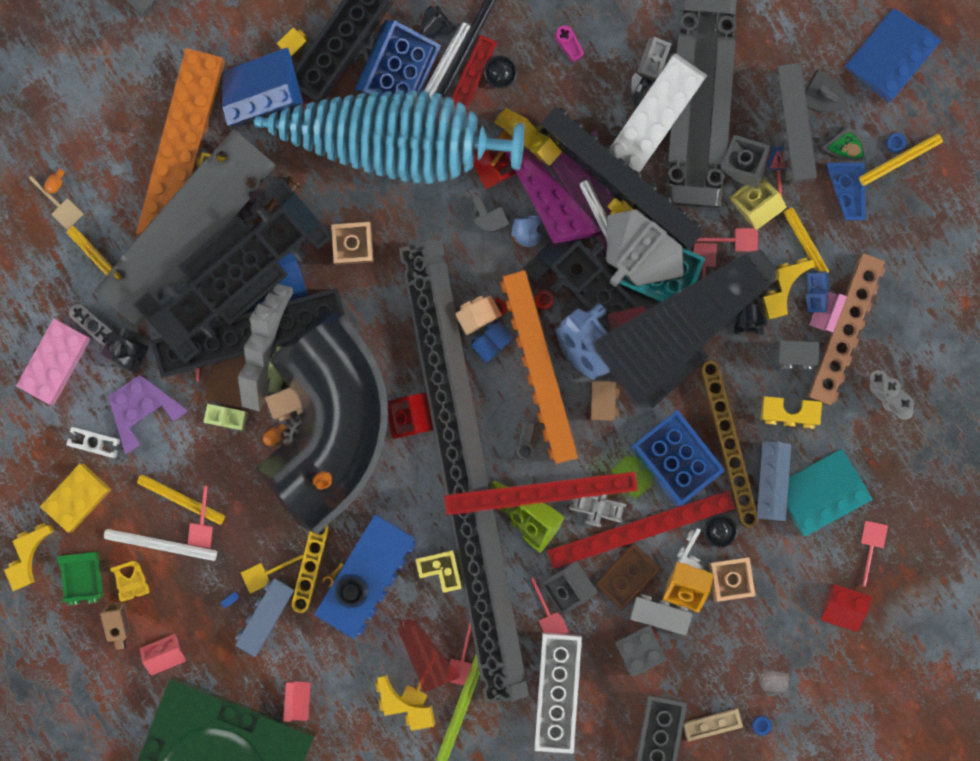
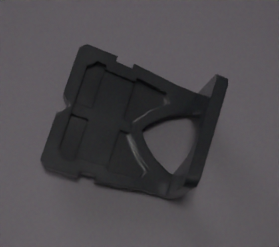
M112 332L101 354L123 368L136 373L142 362L141 359L144 358L149 347ZM113 341L123 343L126 353L121 356H115L109 349L110 344Z

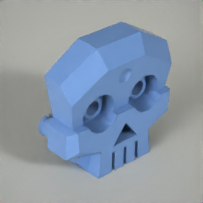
M600 304L596 305L589 312L577 309L564 319L560 325L554 328L563 354L577 371L594 381H597L610 371L591 344L594 340L607 333L597 321L606 314L605 309L598 312L603 307Z

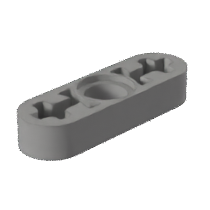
M76 304L71 307L69 311L71 319L101 345L105 346V338L101 334L97 337L96 334L101 332V330L107 335L114 331L85 306ZM76 309H78V310L83 309L81 313H82L85 317H88V314H89L91 317L87 318V319L85 320L84 324H82V322L84 321V319H83L82 317H79V316H78V317H75V315H76L75 310H76ZM92 320L98 322V329L95 331H91L88 328V324Z

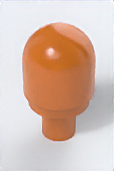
M58 168L55 175H49L44 183V188L48 193L54 194L60 189L63 182L61 178L65 171Z
M282 423L277 428L269 429L263 436L265 445H276L283 437L281 434L287 430L286 426Z

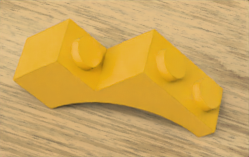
M507 108L494 121L499 128L513 136L516 124H524V146L539 161L549 166L562 152L549 137L539 133L527 118Z
M807 258L797 260L795 265L789 266V263L778 265L779 279L776 282L779 293L776 290L765 293V297L761 298L767 320L788 314L787 297L789 290L802 273L815 267L813 260L808 261Z
M40 524L34 527V532L29 534L28 531L16 535L18 539L13 540L21 563L19 560L9 563V568L4 570L13 591L35 582L32 574L33 556L40 542L49 534L55 532L52 525Z
M387 674L377 677L378 681H375L376 691L380 692L381 695L379 707L380 711H384V716L407 712L405 721L406 725L410 726L411 731L434 727L435 719L432 705H416L404 700L391 686Z

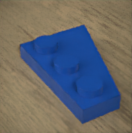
M826 163L845 221H865V186L859 181V177L865 174V163Z

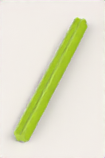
M475 655L437 755V761H448L480 677L477 655Z

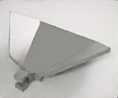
M637 210L608 215L606 262L618 269L617 273L611 278V284L616 287L625 275L636 286L683 277L682 246L668 236L667 232L653 221L648 220Z

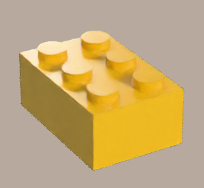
M79 464L40 507L70 533L81 524L112 489L86 465Z

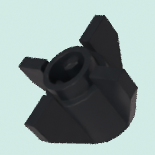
M430 5L425 10L421 23V32L425 37L435 39L438 36L451 33L457 28L442 13L440 6L437 5L434 8Z
M635 72L632 77L631 99L636 107L639 106L655 83V81L645 78L643 80L644 77L638 72Z
M751 302L739 313L734 326V334L738 335L744 333V331L755 332L760 335L764 334L767 317L759 306Z

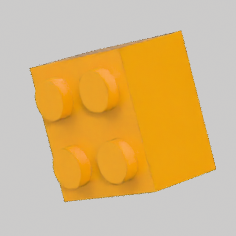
M677 562L667 581L663 601L683 606L699 613L710 593L714 574L685 563Z

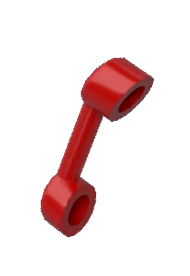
M547 290L538 292L535 299H533L535 306L540 310H548L554 303L552 293ZM494 298L493 300L502 316L497 318L499 319L506 314L508 308L503 300Z

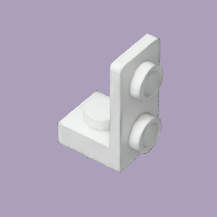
M696 527L695 530H690L686 538L688 543L685 547H681L677 556L680 563H685L702 570L703 566L699 564L701 560L692 555L687 558L701 531Z

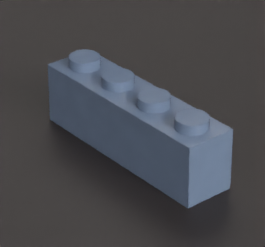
M762 442L757 519L786 521L791 444Z
M278 578L268 581L264 588L267 592L264 597L260 596L254 605L257 607L254 614H249L245 621L247 624L245 630H240L235 638L238 641L235 646L254 657L260 652L295 591V588Z

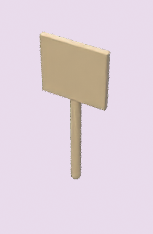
M29 176V179L58 207L51 215L67 230L84 215L68 198L60 205L32 176Z

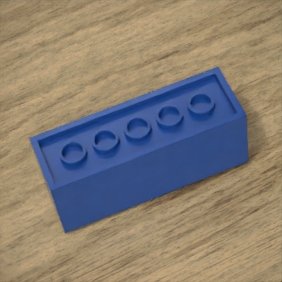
M375 514L314 615L353 639L356 636L360 637L367 627L364 624L366 619L371 620L377 610L374 607L377 602L381 603L387 594L384 589L387 585L391 587L396 579L395 571L397 569L401 570L407 559L404 556L407 552L411 554L417 543L414 541L416 537L379 514ZM347 574L361 576L368 586L366 601L356 608L342 606L335 597L337 582Z

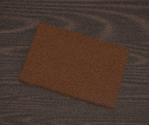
M633 542L594 585L623 611L661 568Z

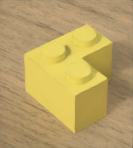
M454 550L415 559L420 578L439 574L443 593L462 589Z

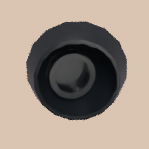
M494 56L485 64L484 76L491 86L499 89L506 88L515 81L517 67L514 61L507 56Z
M724 514L710 517L704 527V535L707 541L712 546L718 548L731 545L738 534L735 521L730 516Z
M347 574L341 577L335 586V597L344 607H359L367 599L368 586L361 576Z

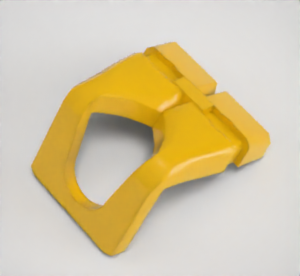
M132 561L110 569L111 572L115 573L117 589L119 590L118 595L121 602L133 599L135 596L140 597L150 593L149 586L145 582V576L138 562ZM132 566L134 567V572L129 579L123 576L119 569Z

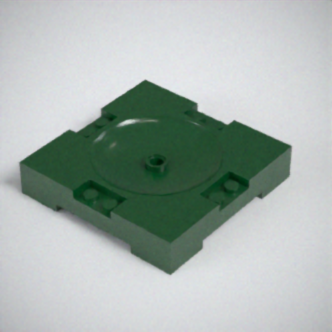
M173 676L168 681L138 761H305L316 732L291 722H284L283 719H277L212 693L206 688Z

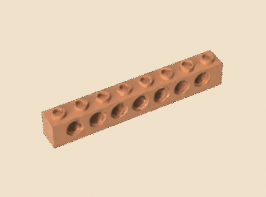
M864 253L859 256L845 294L847 298L834 332L830 334L807 398L822 402L828 406L832 402H836L839 392H836L837 388L844 382L846 375L843 372L845 367H849L852 356L850 354L852 349L857 347L859 338L856 337L858 332L862 331L866 321L863 319L865 313H869L872 307L870 300L872 295L875 296L878 291L879 285L877 281L879 277L882 278L886 267L883 266L885 261ZM866 271L872 275L870 282L865 281L863 278V274ZM858 289L865 292L863 300L859 299L856 295ZM852 307L858 309L859 314L856 318L850 315ZM845 325H849L852 328V333L849 336L843 332ZM838 343H842L845 346V351L842 354L836 349ZM832 361H836L839 365L836 372L830 369ZM825 379H829L832 382V387L829 390L823 387Z

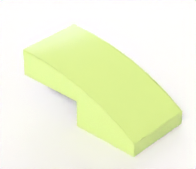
M207 404L203 423L244 431L248 412Z

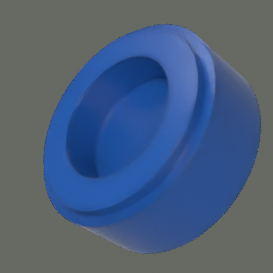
M900 133L891 134L886 140L887 149L893 153L902 151L906 146L905 137Z
M233 591L219 603L223 608H226L234 603L239 596L236 591Z
M760 715L754 718L752 729L756 734L764 736L771 731L772 723L766 716Z

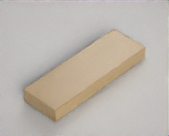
M738 708L683 723L687 742L743 727Z

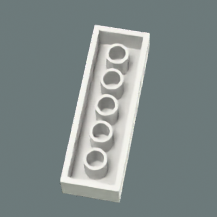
M675 53L611 145L612 154L617 158L624 159L629 167L640 172L707 75Z
M542 632L535 751L574 754L581 635Z

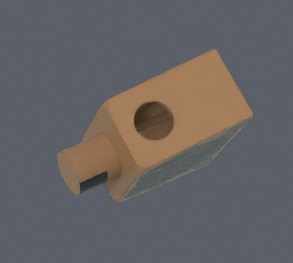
M125 601L106 604L100 614L107 642L114 641L115 650L124 649L127 647L125 639L130 633Z

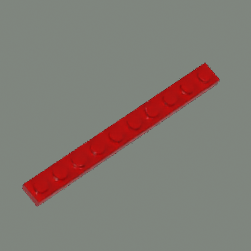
M627 472L444 495L446 515L633 492L638 491L636 472Z
M727 490L547 550L552 567L555 569L573 563L576 560L579 561L735 509V505L730 491Z

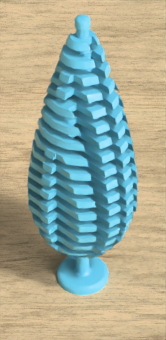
M391 91L385 92L381 97H379L378 92H372L368 99L367 94L364 93L357 96L356 102H354V96L350 95L344 98L343 105H341L342 99L336 97L330 103V110L328 99L322 100L318 105L317 118V105L315 102L307 104L305 118L304 107L299 105L294 108L293 114H291L290 107L282 110L280 119H278V112L270 114L269 118L256 116L254 119V126L256 128L266 127L272 135H276L277 129H279V137L285 142L289 140L291 133L292 144L297 147L301 145L303 138V147L309 152L313 150L315 144V153L323 157L328 152L327 158L335 162L339 157L340 163L347 166L351 162L353 168L359 170V168L363 167L367 173H371L375 169L376 175L383 177L387 172L389 178L395 180L399 175L401 181L408 182L412 176L415 183H421L423 177L426 180V184L433 183L436 179V172L439 182L446 181L449 169L450 174H452L451 179H454L460 175L463 159L465 164L464 171L465 173L473 168L476 148L478 149L479 160L486 149L511 152L512 168L520 170L524 147V124L518 123L515 125L512 140L487 138L483 127H481L480 137H478L477 116L472 111L468 116L467 128L466 107L460 102L457 104L455 115L453 99L445 98L443 106L441 94L433 93L431 100L429 92L424 91L420 93L419 98L417 91H409L407 95H404V91H397L394 94V99Z

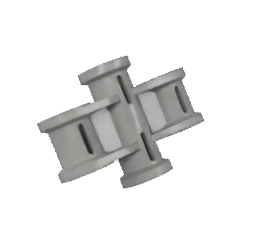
M877 370L872 372L869 387L871 392L883 401L884 409L892 411L902 420L910 419L914 413V401L905 391L901 390L900 382L890 378L883 371Z
M601 495L599 502V496L580 498L578 506L579 498L572 499L571 506L568 509L587 513L588 518L584 523L601 527V517L622 523L623 509L627 504L607 500V495Z

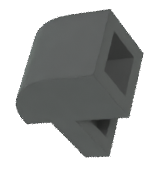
M480 196L473 198L474 204H471L474 214H479L480 216L473 220L479 229L485 232H497L509 226L502 207L487 213Z

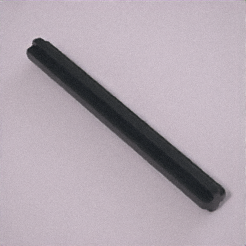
M484 0L437 90V93L441 94L442 97L447 96L496 0Z

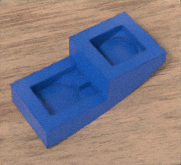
M808 271L807 312H827V271Z

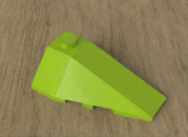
M494 481L491 484L490 490L508 487ZM545 503L499 508L501 513H506L512 520L510 524L513 527L516 526L523 534L521 537L539 553L544 550L557 533L565 518Z

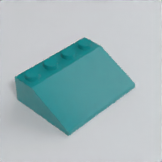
M682 248L683 277L636 286L625 275L619 284L662 302L694 284L698 279L706 258Z
M842 449L789 477L787 510L800 534L804 537L873 500L862 479Z

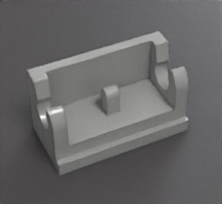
M656 37L648 39L637 72L642 76L649 77L650 80L657 79L664 67L671 43Z

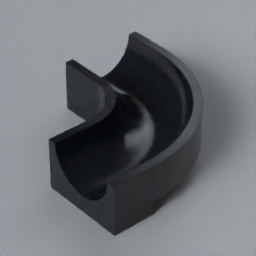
M325 310L269 359L288 387L297 393L302 406V422L296 437L289 445L283 443L255 468L297 524L316 535L345 510L367 484L375 470L384 446L388 419L385 385L374 356L346 316ZM327 472L331 474V485L328 488L318 489L313 484L312 480L317 473Z

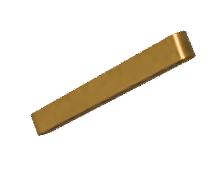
M707 361L703 363L700 371L738 518L743 526L748 528L754 527L758 522L757 511L720 368L716 362ZM708 364L715 368L713 375H708L705 372V367ZM712 383L719 385L720 390L717 394L710 391ZM718 401L724 404L722 412L715 410V404ZM722 420H726L729 423V428L726 431L720 429L719 424ZM727 439H732L734 442V446L730 450L724 446ZM733 457H736L739 461V465L736 468H732L729 465V461ZM737 476H741L744 480L743 485L740 487L734 484V479ZM745 494L748 496L749 501L746 505H741L739 498ZM747 513L753 515V521L750 524L744 522V516Z

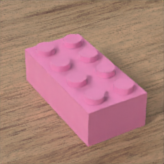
M53 319L16 386L47 404L54 405L91 338L67 324Z

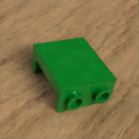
M99 551L57 556L62 576L64 595L62 603L68 602V605L80 604L79 601L87 600V603L99 602V598L104 597Z

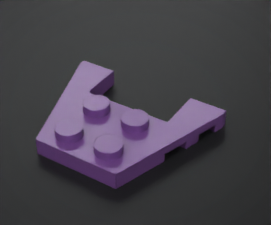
M142 375L137 376L109 396L125 454L130 453L141 445L130 428L149 414L163 406L171 419L176 421L188 412L186 408Z

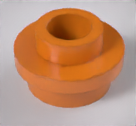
M319 472L312 481L318 489H325L331 485L332 477L330 473Z

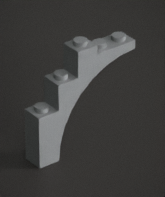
M277 284L269 291L262 305H257L250 317L252 335L244 346L246 364L238 376L242 407L260 412L266 401L269 359L281 317L293 294L292 287Z

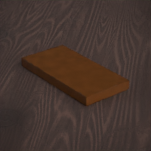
M245 356L213 365L205 399L242 408L238 376L246 364Z

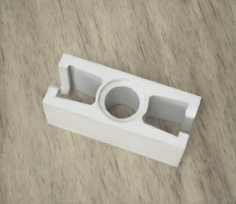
M71 427L70 432L76 435L78 432L85 435L83 444L74 443L75 441L68 438L67 446L116 458L117 450L108 452L103 450L102 447L104 446V440L112 441L113 446H117V444H120L121 439ZM92 437H96L98 440V445L95 448L91 447L89 443Z

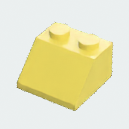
M763 177L758 189L744 185L729 197L745 220L755 230H758L787 208L780 193Z

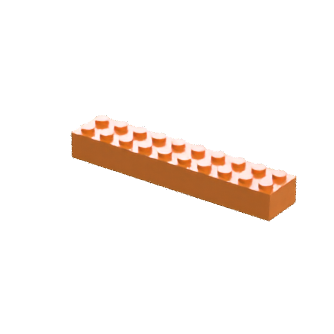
M185 48L136 231L138 235L145 230L197 169L196 161L202 152L222 71L225 66V60L222 57Z
M524 270L503 276L504 281L500 282L503 293L507 292L509 300H505L508 312L512 311L514 315L511 322L513 329H518L520 336L516 338L518 347L524 350L525 355L521 356L524 368H529L530 374H527L529 386L533 385L535 392L532 393L535 405L539 404L541 410L537 411L540 423H544L546 428L542 430L545 442H550L551 448H548L550 460H555V463L558 464L578 458L526 272Z

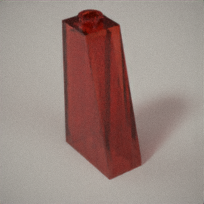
M411 619L400 623L401 627L397 629L424 693L460 678L457 670L416 620L412 622Z

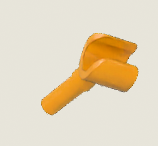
M341 563L335 569L334 572H332L329 575H326L323 578L322 583L326 580V578L331 579L332 583L328 586V588L331 587L335 581L337 574L342 570L344 564Z

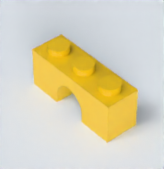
M762 397L760 420H765V424L776 425L777 421L784 422V426L795 427L796 423L803 424V428L814 429L815 425H820L822 402L800 400L798 412L792 415L787 413L783 407L784 398Z

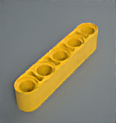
M329 525L325 527L323 534L316 535L311 531L309 532L292 600V608L295 612L303 613L311 605L329 533ZM313 542L320 545L318 553H314L310 549ZM308 561H312L316 565L315 570L312 572L306 569ZM303 580H308L311 583L309 590H304L301 587ZM298 599L306 601L304 609L297 607L296 602Z

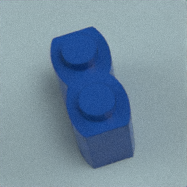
M492 321L485 328L487 332L482 336L479 333L471 340L473 343L471 348L485 363H488L514 339L511 332L500 321L496 323Z

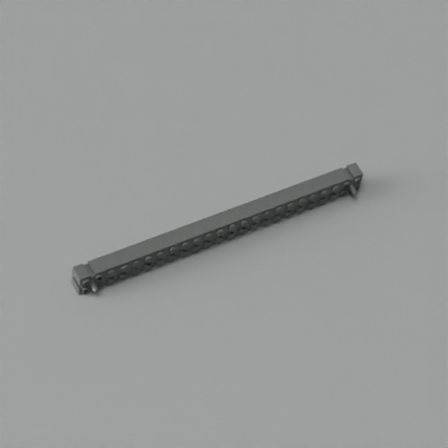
M442 240L424 241L400 248L402 264H406L407 271L403 272L446 495L490 490L459 327L455 315L445 259L441 257L445 255ZM494 510L451 514V524L481 680H485L486 687L483 688L485 702H510L528 697L527 683L522 680L525 672Z

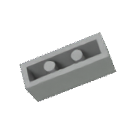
M641 594L640 597H635L629 617L631 620L687 635L693 614L688 611L689 609L683 606L672 607L669 602L659 599V602L651 600V596Z

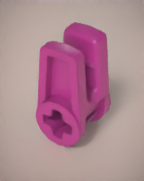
M565 25L559 27L555 35L557 43L572 62L578 61L583 57L584 51L573 30ZM561 32L564 34L568 33L567 39L564 37L560 38Z

